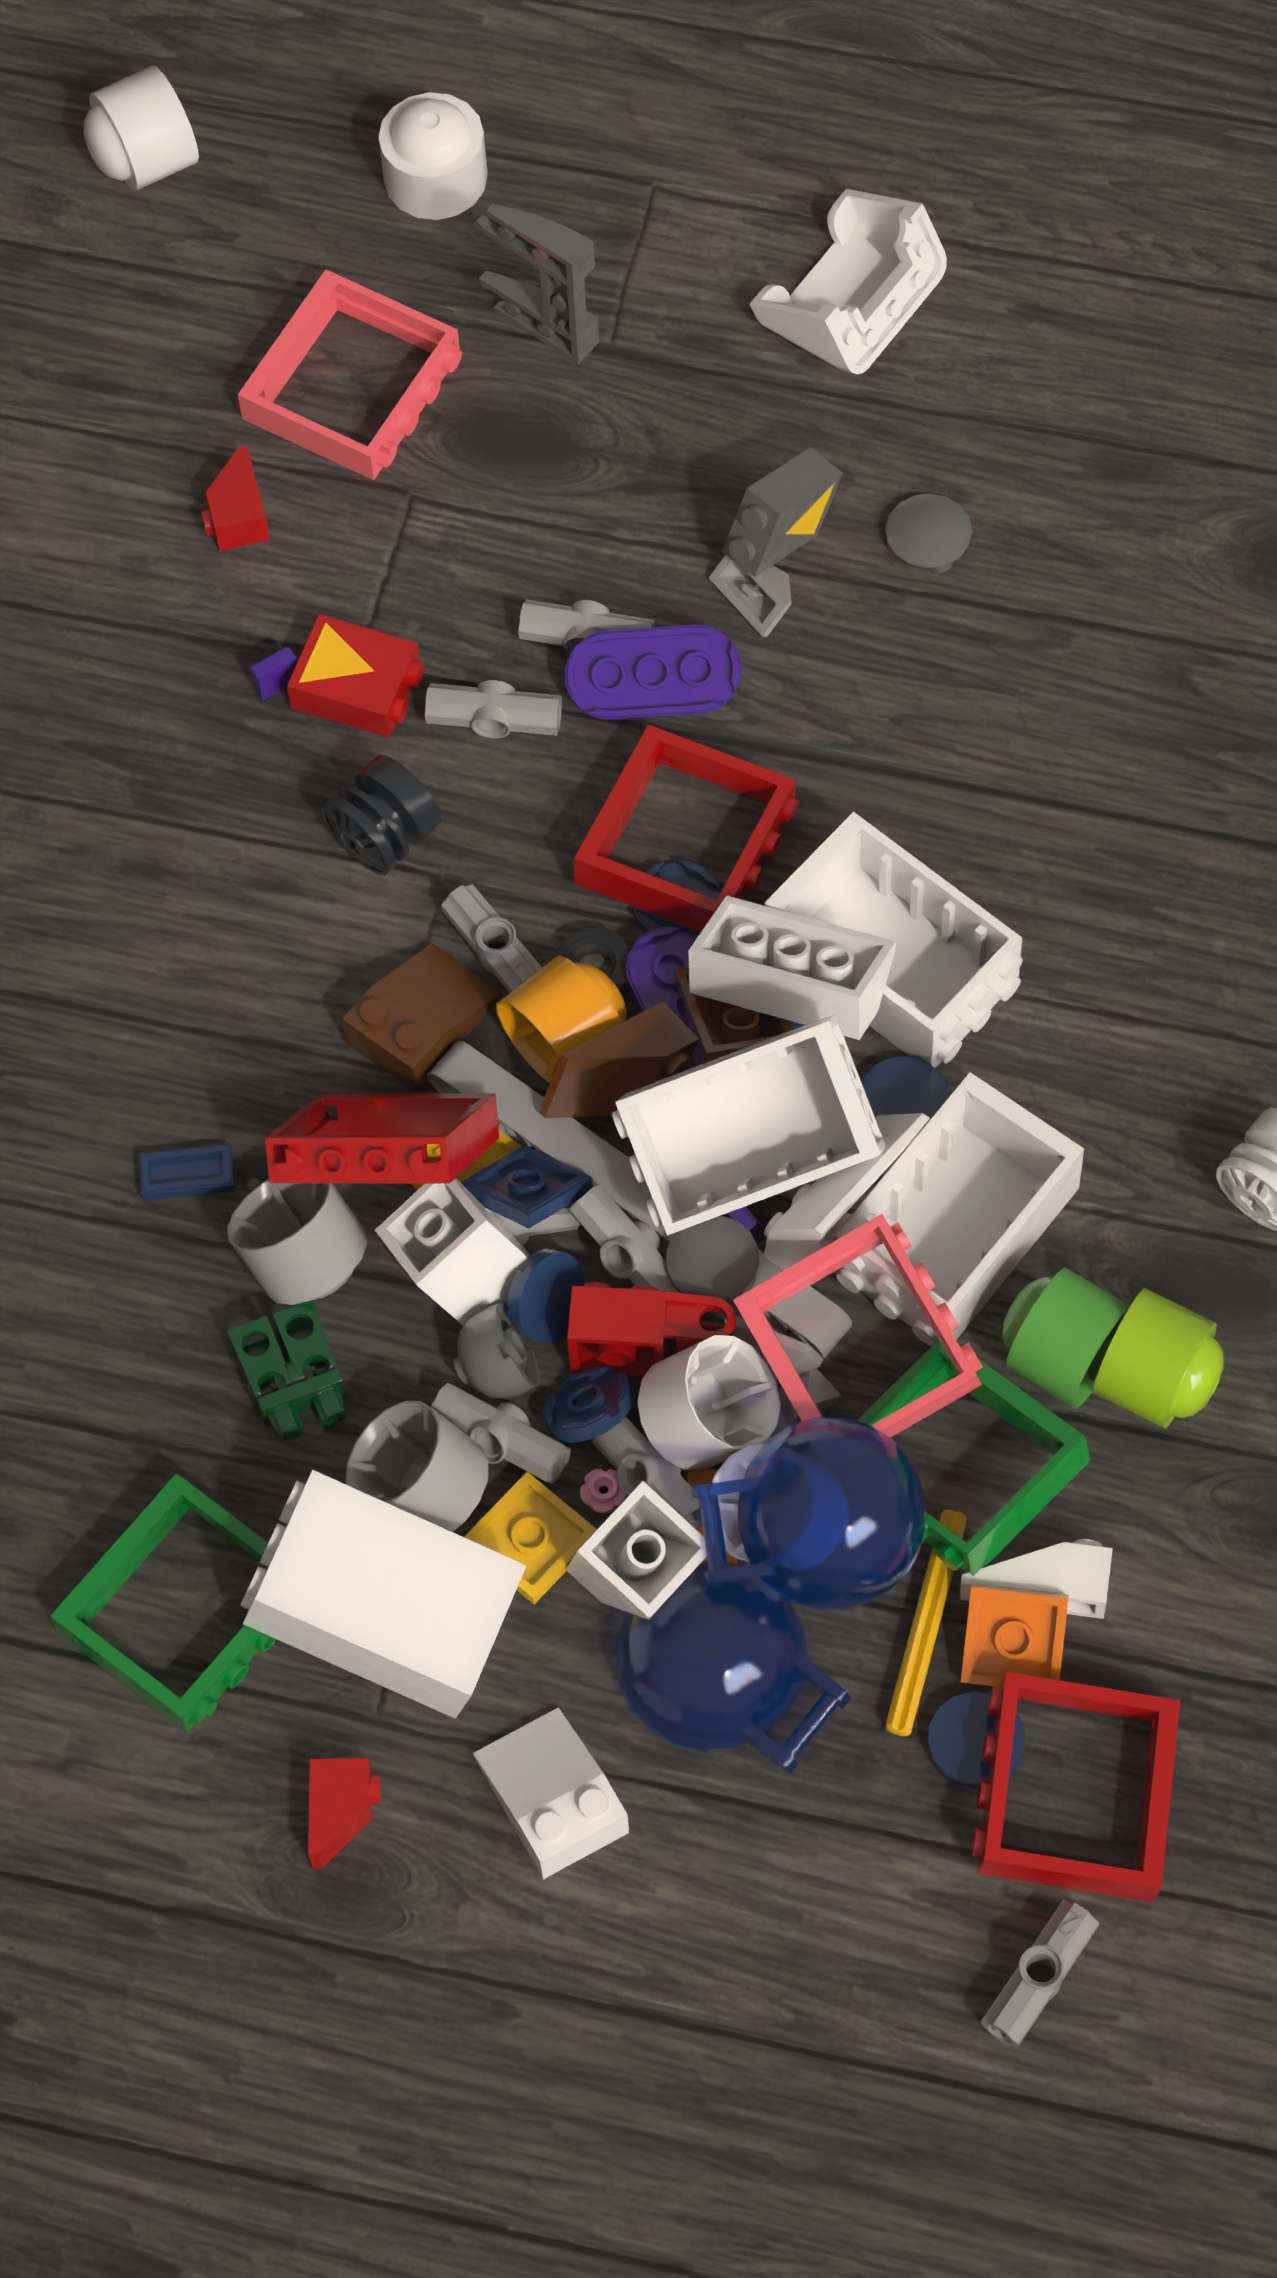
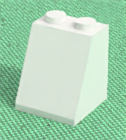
M456 1178L450 1184H424L375 1229L415 1284L463 1326L472 1315L483 1308L501 1302L508 1306V1294L515 1274L518 1270L524 1271L530 1263L526 1261L530 1254L523 1245Z
M642 1481L576 1552L566 1570L601 1603L649 1620L715 1547Z

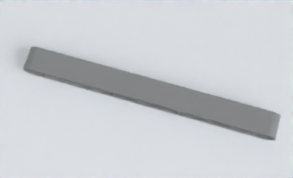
M456 1041L427 1074L428 1080L439 1093H496L498 1127L500 1131L521 1146H528L591 1176L593 1187L600 1184L632 1222L642 1221L649 1224L656 1231L661 1243L660 1251L666 1254L671 1238L675 1233L667 1235L663 1225L656 1227L653 1223L647 1207V1200L652 1199L646 1181L639 1183L636 1179L629 1157L572 1117L544 1118L539 1113L544 1097L463 1041ZM759 1249V1267L756 1272L755 1284L751 1289L783 1271L764 1258V1253ZM811 1286L764 1312L774 1331L810 1345L823 1357V1360L853 1325L850 1317L843 1309ZM740 1294V1295H738V1296H736V1297L730 1299V1301H732V1302L734 1303L733 1300H734L735 1298L741 1296L742 1294Z

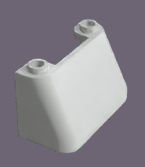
M846 189L833 204L827 216L828 228L834 244L791 295H789L784 287L770 284L758 293L750 303V306L761 325L839 370L861 374L871 366L940 282L945 273L947 258L922 203Z

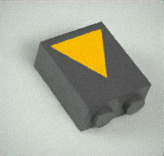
M810 447L746 489L722 552L754 577L818 535L843 472Z

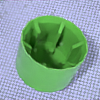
M1063 1268L1053 1278H1037L1020 1291L1004 1319L1002 1339L1005 1348L1009 1351L1006 1368L1072 1408L1077 1409L1093 1392L1094 1383L1107 1349L1131 1305L1067 1268Z

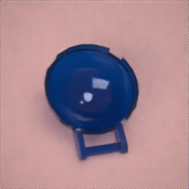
M815 1417L791 1424L763 1443V1447L747 1466L744 1478L691 1486L693 1498L699 1499L709 1570L704 1571L705 1584L760 1576L765 1585L784 1597L786 1601L819 1611L846 1610L870 1603L891 1590L903 1579L917 1559L926 1527V1499L920 1478L903 1449L889 1436L875 1427L843 1417ZM739 1492L738 1529L745 1553L751 1564L728 1567L718 1495Z
M703 1560L649 1620L627 1612L617 1637L615 1652H617V1667L621 1691L633 1713L653 1733L674 1745L707 1753L710 1749L735 1748L748 1742L781 1770L791 1774L798 1766L796 1758L837 1707L844 1708L851 1700V1696L844 1688L809 1661L805 1629L789 1598L770 1579L749 1567L729 1561ZM805 1680L820 1692L822 1696L780 1746L768 1737L765 1732L770 1730L788 1713L800 1693Z

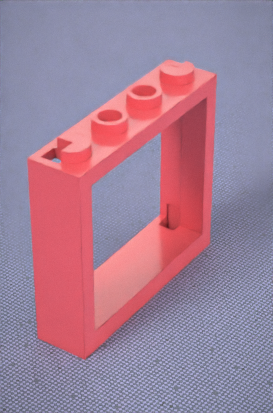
M325 270L238 393L241 417L245 421L375 480L381 469L389 467L393 462L397 446L403 437L411 435L416 428L419 414L426 403L431 404L436 399L441 381L448 372L452 373L457 368L462 356V351H460L458 329L331 271ZM337 310L432 353L368 447L273 403Z
M883 1214L873 1218L733 1300L822 1458L833 1471L982 1385L975 1372L983 1368L969 1343L962 1347L959 1346L951 1332L959 1327L958 1323L945 1302L939 1306L935 1305L928 1293L929 1290L936 1287L922 1262L915 1266L911 1264L904 1252L912 1247L900 1224L897 1222L889 1226ZM883 1243L959 1375L838 1444L764 1312Z

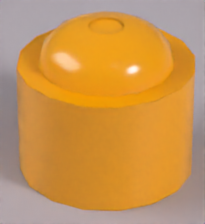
M560 955L553 958L496 1003L497 1015L511 1042L525 1061L549 1084L562 1053L626 1021L627 1017L622 994L603 971L587 963H574Z

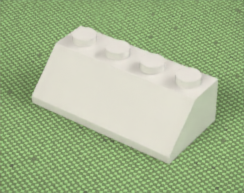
M726 896L688 950L690 993L804 1025L835 1014L843 1036L860 1040L878 1012L896 950V941Z
M923 1113L878 1115L875 1119L886 1145L882 1154L818 1178L812 1185L805 1183L794 1196L791 1208L785 1214L781 1212L776 1213L768 1223L764 1231V1235L768 1238L763 1257L784 1271L834 1242L836 1233L927 1125L930 1118Z

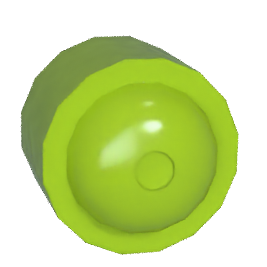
M1144 1288L1129 1307L1107 1349L1094 1383L1093 1393L1163 1428H1167L1175 1417L1185 1418L1195 1415L1208 1403L1224 1369V1352L1219 1342L1214 1339L1217 1323Z

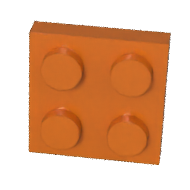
M972 1583L961 1682L998 1687L1006 1672L1059 1680L1069 1595Z

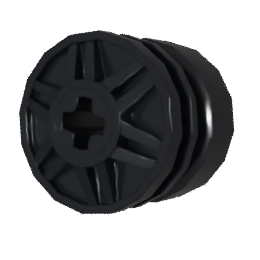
M378 754L354 777L356 787L345 785L337 793V797H332L324 804L321 810L325 823L339 844L365 868L375 874L385 876L397 865L396 860L401 861L408 855V843L415 845L421 843L441 824L442 818L435 800L425 786L399 762L386 755Z

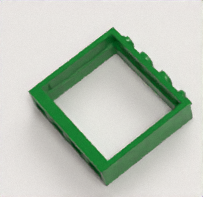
M939 1340L837 1440L838 1444L939 1387L948 1379L951 1380L959 1375ZM979 1358L978 1360L983 1368L975 1373L982 1385L970 1391L969 1394L1052 1454L1053 1457L967 1543L863 1465L884 1442L834 1470L841 1478L845 1489L849 1491L857 1489L866 1496L869 1505L879 1515L887 1517L890 1514L899 1521L904 1532L918 1544H922L925 1541L936 1549L938 1557L946 1566L955 1571L961 1568L972 1576L981 1568L986 1567L1090 1462L1087 1442L1083 1434Z
M176 1473L50 1617L58 1634L188 1734L196 1723L199 1724L205 1716L209 1718L212 1716L218 1702L216 1700L227 1687L233 1689L244 1679L249 1670L248 1663L259 1650L266 1652L277 1639L244 1625L180 1699L87 1627L90 1621L189 1509H192L257 1560H261L268 1542Z

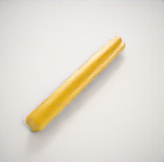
M944 1510L941 1513L939 1522L958 1537L963 1538L967 1520L966 1515L953 1510ZM933 1547L886 1720V1730L899 1736H909L911 1734L954 1570L940 1560L936 1549Z

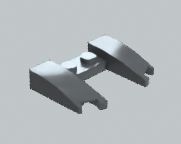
M492 204L485 211L488 216L482 214L474 223V228L538 267L540 270L541 288L490 271H485L479 278L482 288L489 289L505 299L499 301L494 306L496 313L579 365L599 343L598 317L586 311L584 278L595 267L594 242L578 232L542 216Z

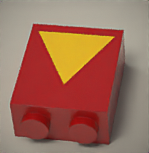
M319 614L287 685L291 709L390 738L395 724H401L405 719L409 705L407 696L411 687L417 688L423 677L424 662H420L418 643Z

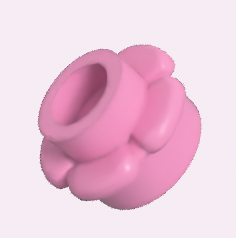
M595 1469L589 1472L584 1478L585 1484L580 1488V1496L583 1503L600 1514H608L615 1511L627 1497V1494L619 1485L617 1471L613 1469L607 1471ZM603 1486L608 1488V1492L605 1494L599 1491Z

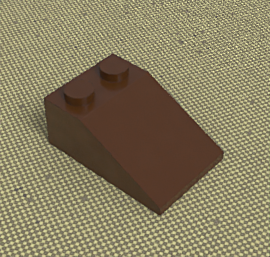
M431 943L372 985L342 1018L346 1044L417 1093L428 1081L427 1074L456 1041H463L502 997V991Z
M689 967L674 970L686 1026L699 1038L693 1052L696 1067L793 1030L789 1020L690 993Z
M662 1001L562 1053L539 1113L544 1118L613 1116L612 1112L617 1111L615 1102L624 1094L688 1070L692 1065L693 1059L691 1057L699 1038Z

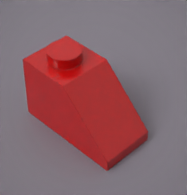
M247 446L239 447L206 491L209 510L201 511L207 537L215 535L219 552L270 540L266 516Z
M369 1758L310 1759L308 1855L312 1869L323 1868L372 1821V1804H381V1775L372 1773Z

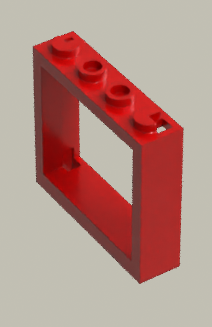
M648 725L574 858V884L702 932L726 896L744 900L748 891L754 893L758 889L763 877L764 867L762 865L766 857L774 858L781 842L782 834L780 831L784 823L791 825L794 820V812L799 804V800L794 798L796 780ZM660 763L768 804L717 900L608 859Z
M496 1093L319 1094L265 1137L269 1183L450 1184L499 1139ZM328 1105H337V1119H331V1116L328 1115ZM427 1144H440V1156L428 1157Z
M1006 1672L999 1686L991 1687L990 1701L987 1706V1715L995 1716L993 1734H985L982 1748V1762L989 1763L988 1780H980L976 1799V1809L984 1810L982 1828H974L971 1846H973L972 1856L978 1857L977 1874L1152 1903L1162 1887L1180 1700ZM1018 1699L1151 1721L1136 1870L1001 1848Z

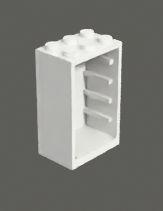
M855 812L764 903V906L896 941V950L880 1006L869 1026L908 1056L928 1062L934 1068L941 1061L944 1063L951 1061L961 1048V1040L971 1030L973 1032L979 1031L988 1021L991 1015L990 1009L1000 999L1007 1001L1015 993L1021 982L1019 979V968L1023 961L1021 958L1022 937Z
M835 1014L628 1092L615 1102L617 1111L612 1112L619 1135L622 1139L629 1137L634 1149V1155L630 1156L629 1159L635 1177L639 1183L646 1181L652 1199L647 1200V1207L653 1223L656 1227L663 1225L667 1235L880 1156L886 1146Z
M970 1072L835 1235V1240L880 1214H883L889 1226L898 1222L912 1247L904 1251L911 1264L915 1266L922 1262L936 1286L928 1291L936 1306L945 1302L958 1323L959 1327L951 1331L957 1340L1079 1189L1084 1148ZM883 1243L834 1271L837 1280L847 1290L853 1293H859L860 1291L874 1301L876 1308L890 1319L898 1317L912 1327L913 1333L924 1343L933 1346L939 1340Z
M312 1470L306 1484L296 1481L279 1518V1521L286 1523L287 1526L285 1527L277 1523L260 1560V1563L268 1568L265 1570L258 1566L240 1606L249 1611L243 1624L456 1719L474 1691L527 1565Z

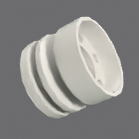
M1269 1108L1262 1112L1246 1132L1245 1143L1235 1146L1230 1153V1157L1223 1160L1219 1165L1216 1178L1228 1199L1245 1215L1260 1225L1277 1231V1108Z

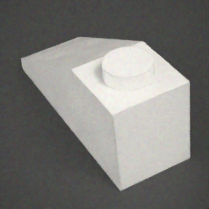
M1079 1539L1074 1541V1543L1062 1542L981 1568L974 1576L969 1572L962 1574L960 1600L970 1601L972 1583L1069 1595L1067 1614L1104 1619L1112 1548L1103 1547L1101 1543L1094 1540Z

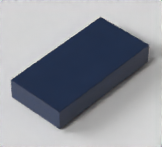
M230 1143L139 1153L143 1201L235 1192L233 1156Z

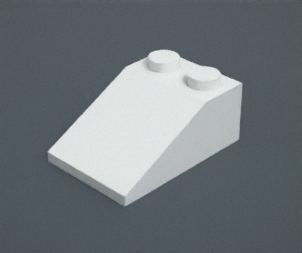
M559 1707L473 1753L476 1762L543 1879L629 1833L626 1811L604 1773Z

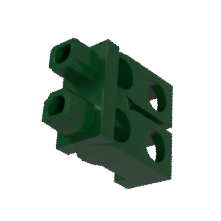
M313 1300L272 1313L276 1332L288 1360L283 1358L267 1316L227 1330L232 1351L246 1378L265 1426L271 1425L283 1443L298 1438L305 1433L299 1414L316 1409L322 1426H330L346 1418L343 1398L345 1397L343 1382Z

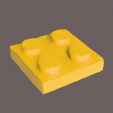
M526 1472L464 1538L527 1565L516 1590L535 1605L567 1571L566 1569L576 1552L597 1529L534 1476Z

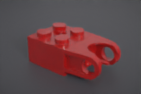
M590 1282L584 1286H572L568 1327L571 1375L585 1369L606 1366L613 1367L616 1373L622 1371L628 1378L643 1379L652 1365L714 1335L732 1336L736 1327L735 1311L729 1303L720 1298L659 1291L657 1288L649 1285H636L631 1289L611 1288L609 1285L601 1282ZM708 1311H718L726 1317L727 1324L723 1326L718 1323L700 1320V1318Z

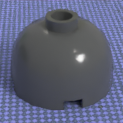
M501 1302L483 1308L468 1319L460 1330L457 1340L459 1356L453 1359L455 1370L464 1384L471 1382L480 1393L497 1399H510L523 1395L541 1383L540 1370L533 1348L525 1350L520 1338L521 1335L517 1333V1326L510 1322L508 1306L505 1303Z

